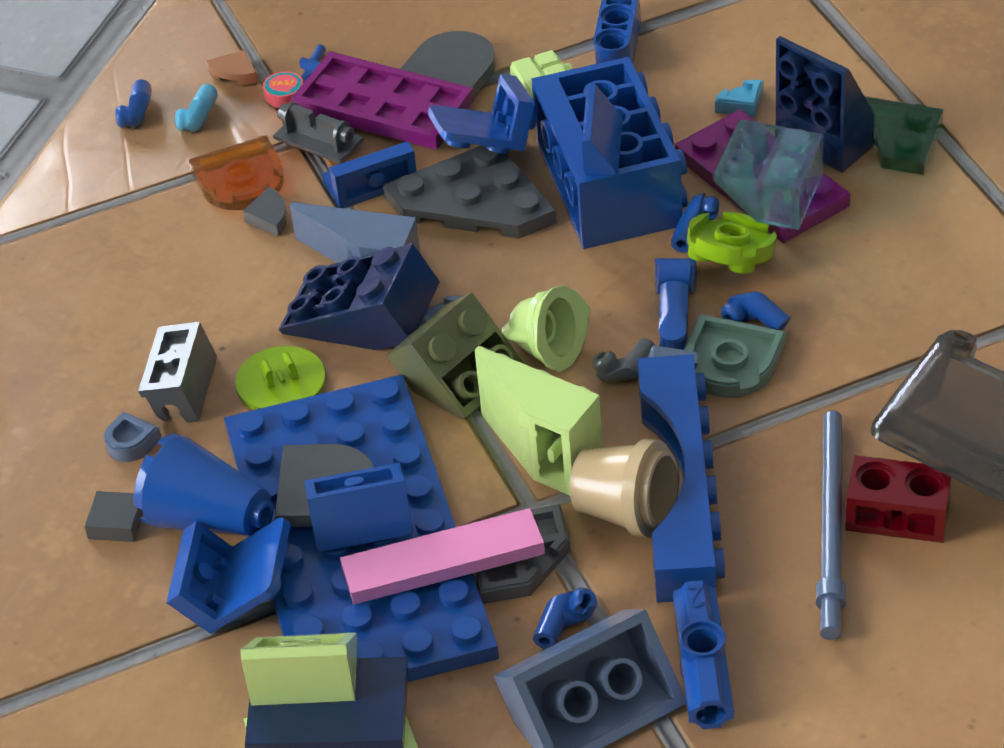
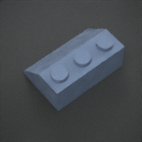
M623 609L493 676L513 722L533 748H603L687 704L646 609Z

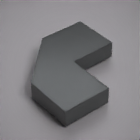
M561 504L531 509L544 541V555L476 572L483 604L531 596L570 552L569 536Z

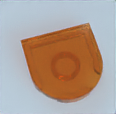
M267 135L188 160L190 171L204 198L212 205L222 209L244 210L268 187L273 188L279 193L283 186L282 164Z

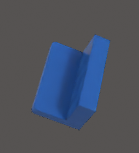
M407 141L329 167L330 171L323 173L322 176L324 184L338 207L346 208L384 195V184L416 172L415 153Z
M400 463L304 480L316 549L319 552L407 536L413 533L405 480Z

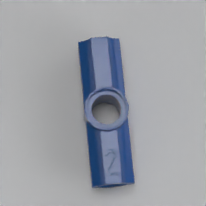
M703 580L688 581L681 588L673 591V605L680 650V672L684 680L689 723H695L701 726L702 729L721 728L726 721L734 719V707L726 660V635L721 626L716 587L708 586Z

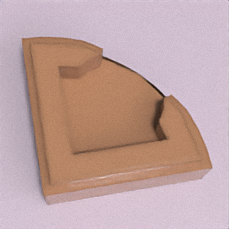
M245 50L206 60L208 72L216 80L222 81L223 78L237 81L239 86L258 83L256 71Z

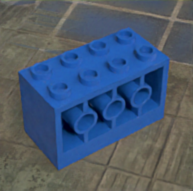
M630 57L531 78L533 100L538 107V119L535 126L536 143L582 248L587 249L676 228L682 216V208L688 206L687 193L681 182V175L687 174L685 156L681 149L675 150L670 125L668 122H661L657 99L648 96L645 76L642 71L636 72ZM589 84H596L622 117L619 171L616 175H586L583 169L582 133L586 91Z

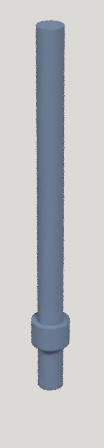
M833 410L827 411L823 415L821 580L816 584V606L821 610L820 635L827 640H835L840 637L841 610L846 605V585L841 580L842 415L838 411Z

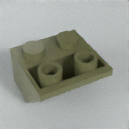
M472 292L446 304L386 355L400 375L403 374L406 383L413 392L460 419L466 418L481 405L475 349L478 346L504 354L510 359L525 364Z

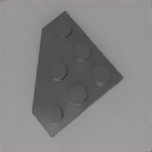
M483 145L383 185L384 197L397 214L416 217L418 224L421 223L422 218L444 221L445 228L478 232L480 227L502 230V236L519 239L557 223L556 210L507 154L490 151Z

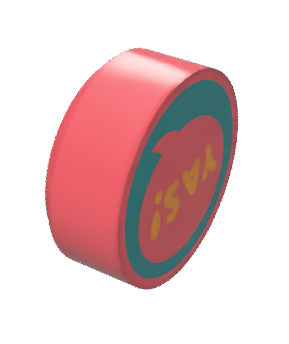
M289 71L277 72L267 77L263 83L266 102L277 108L283 103L288 104L291 102V97L303 84L302 77L297 73Z

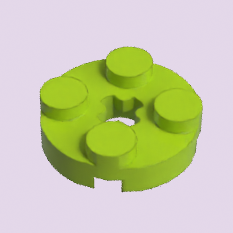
M723 212L722 220H709L710 213H703L695 216L689 222L687 234L688 256L695 261H713L726 264L733 272L747 274L754 272L755 264L764 263L774 255L777 234L774 231L770 235L768 233L769 224L756 217L736 212Z

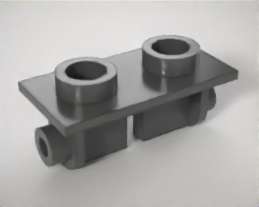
M295 102L283 103L279 107L278 118L282 120L283 126L273 135L275 140L339 164L364 140L363 136L355 134L354 129L350 127L347 121H340L323 114H319L315 119L314 111L301 107Z

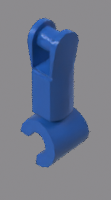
M655 258L656 294H660V347L684 350L687 343L689 294L695 293L697 283V262L691 258Z

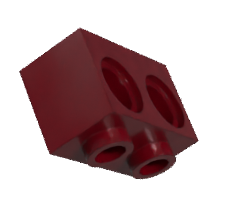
M854 455L846 497L845 531L944 543L953 467Z

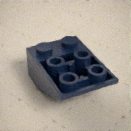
M779 36L776 39V137L788 146L843 173L873 148L875 114L848 68Z
M413 243L396 248L386 247L377 253L362 257L352 256L343 262L328 266L318 265L310 269L303 277V284L295 299L289 304L288 312L279 327V331L285 335L371 350L397 346L418 329L440 281Z

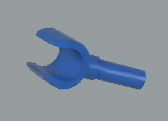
M317 45L309 59L305 57L300 59V67L305 69L301 76L303 82L321 63L320 60L326 51L324 45Z

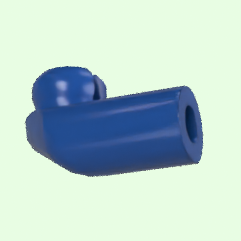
M143 79L136 80L131 87L129 105H120L115 109L116 123L119 127L131 126L133 129L142 124L152 92L148 81Z
M578 588L575 591L562 593L551 598L545 606L533 635L535 644L543 649H547L558 643L564 628L589 619L597 607V597L594 592L588 588Z

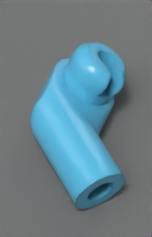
M203 84L200 86L190 103L189 110L181 108L176 111L175 126L178 130H189L190 133L201 129L218 97L217 89L213 85Z

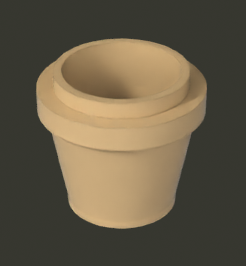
M642 439L636 445L595 449L585 448L576 457L570 476V498L574 509L578 513H584L625 527L634 536L652 537V532L667 517L679 493L677 461L668 446L660 440Z

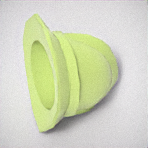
M557 286L539 292L535 297L518 303L511 312L509 321L502 327V334L508 341L514 342L523 351L544 363L547 368L562 372L573 365L581 352L587 335L590 307L577 291L566 286Z

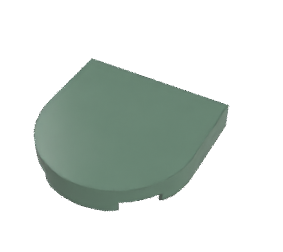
M699 314L684 350L697 352L698 365L695 373H704L706 393L719 397H741L760 390L772 379L787 344V332Z

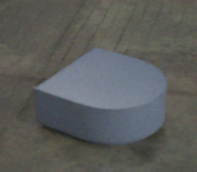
M124 411L104 432L107 453L111 458L121 462H130L142 458L161 439L159 427Z

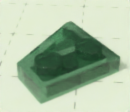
M865 96L875 114L874 145L877 147V157L881 168L924 175L943 123L944 109Z

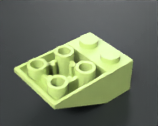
M478 346L475 349L482 417L534 481L570 496V476L578 454L585 448H603L600 395L591 392L583 386H577L552 376L546 371L537 370L510 359L504 354Z

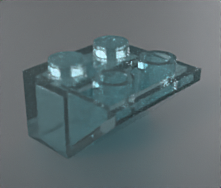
M739 119L715 169L713 181L756 222L799 230L823 175L824 134Z

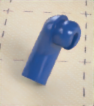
M702 193L691 199L679 219L671 239V245L676 251L681 253L688 252L687 234L689 222L692 218L703 213H710L709 220L717 218L720 203L715 196L706 197V194Z
M756 291L732 296L721 310L722 319L737 322L759 319L768 328L781 331L791 319L789 315L766 295Z

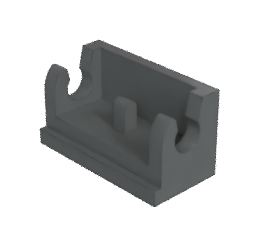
M200 322L158 327L138 392L141 398L146 397L153 412L162 421L166 422L169 416V410L165 405L176 406L186 422L199 421L217 360V355Z

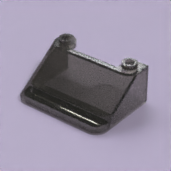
M949 330L939 335L874 418L870 432L878 441L1004 503V372L974 358L977 351V339L974 335L962 330Z

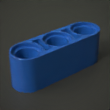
M601 0L594 35L595 64L624 57H630L632 63H634L641 24L640 0Z

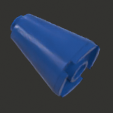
M175 433L162 437L157 444L163 445V447L155 457L147 454L141 464L135 482L134 504L136 508L143 511L144 517H139L143 523L156 528L183 530L195 521H198L213 533L251 536L270 524L272 520L274 506L271 502L270 493L189 437Z

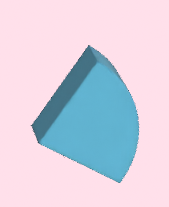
M746 80L742 82V86L728 92L727 88L724 89L715 99V112L731 114L741 109L750 117H756L764 91V80Z

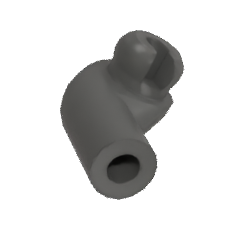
M641 338L624 358L617 359L612 351L597 354L593 359V368L597 371L596 376L608 384L638 378V358L648 357L652 345H656L649 339Z

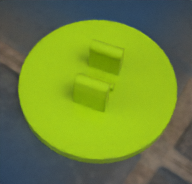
M276 346L255 353L240 366L235 378L238 397L243 404L252 410L321 394L326 383L325 368L318 356L309 350L296 346Z

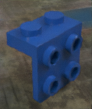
M500 74L492 113L430 105L428 116L441 138L445 139L448 145L457 148H469L470 144L483 145L490 151L507 154L510 153L511 149L525 151L529 129L533 130L537 123L538 107L517 76Z
M280 517L233 547L198 521L183 529L166 603L211 634L229 622H236L244 613L259 604L271 601L280 590L282 584L280 577L284 557L289 548L288 537L291 524L283 517Z

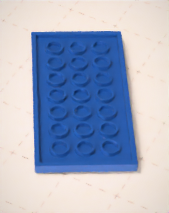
M403 374L224 417L237 470L266 489L271 495V502L274 506L271 522L276 520L275 512L283 445L341 444L350 446L364 453L373 464V467L400 463L405 480L413 527L411 535L319 552L316 549L313 527H290L288 537L289 548L284 557L280 577L282 584L280 590L273 598L283 636L357 633V658L407 657L408 682L499 659L498 645L473 574L353 605L342 571L340 557L456 527Z

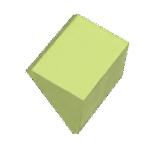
M357 633L255 637L240 649L251 706L355 701Z

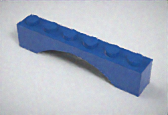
M693 354L638 358L642 424L668 446L683 476V483L676 502L667 517L652 532L657 603L673 602V591L681 588L685 582L703 580L708 586L716 587V579L725 578L723 548L714 549L713 541H721L719 511L710 512L709 505L717 504L715 475L706 476V469H713L712 441H702V435L710 434L708 406L699 407L698 401H706L704 373H695Z

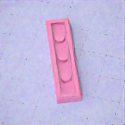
M528 508L340 557L353 605L544 555L545 548L531 509Z

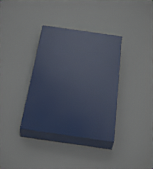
M407 657L357 658L355 701L251 706L249 698L245 748H404L408 686Z

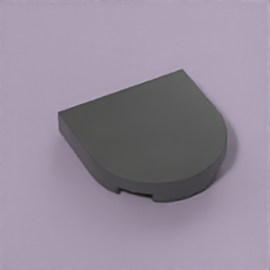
M450 31L435 35L424 41L400 69L471 87L475 97L494 73L495 52L492 44L481 35L466 31Z
M283 445L275 519L283 517L291 524V527H312L304 480L373 468V464L364 453L346 445Z

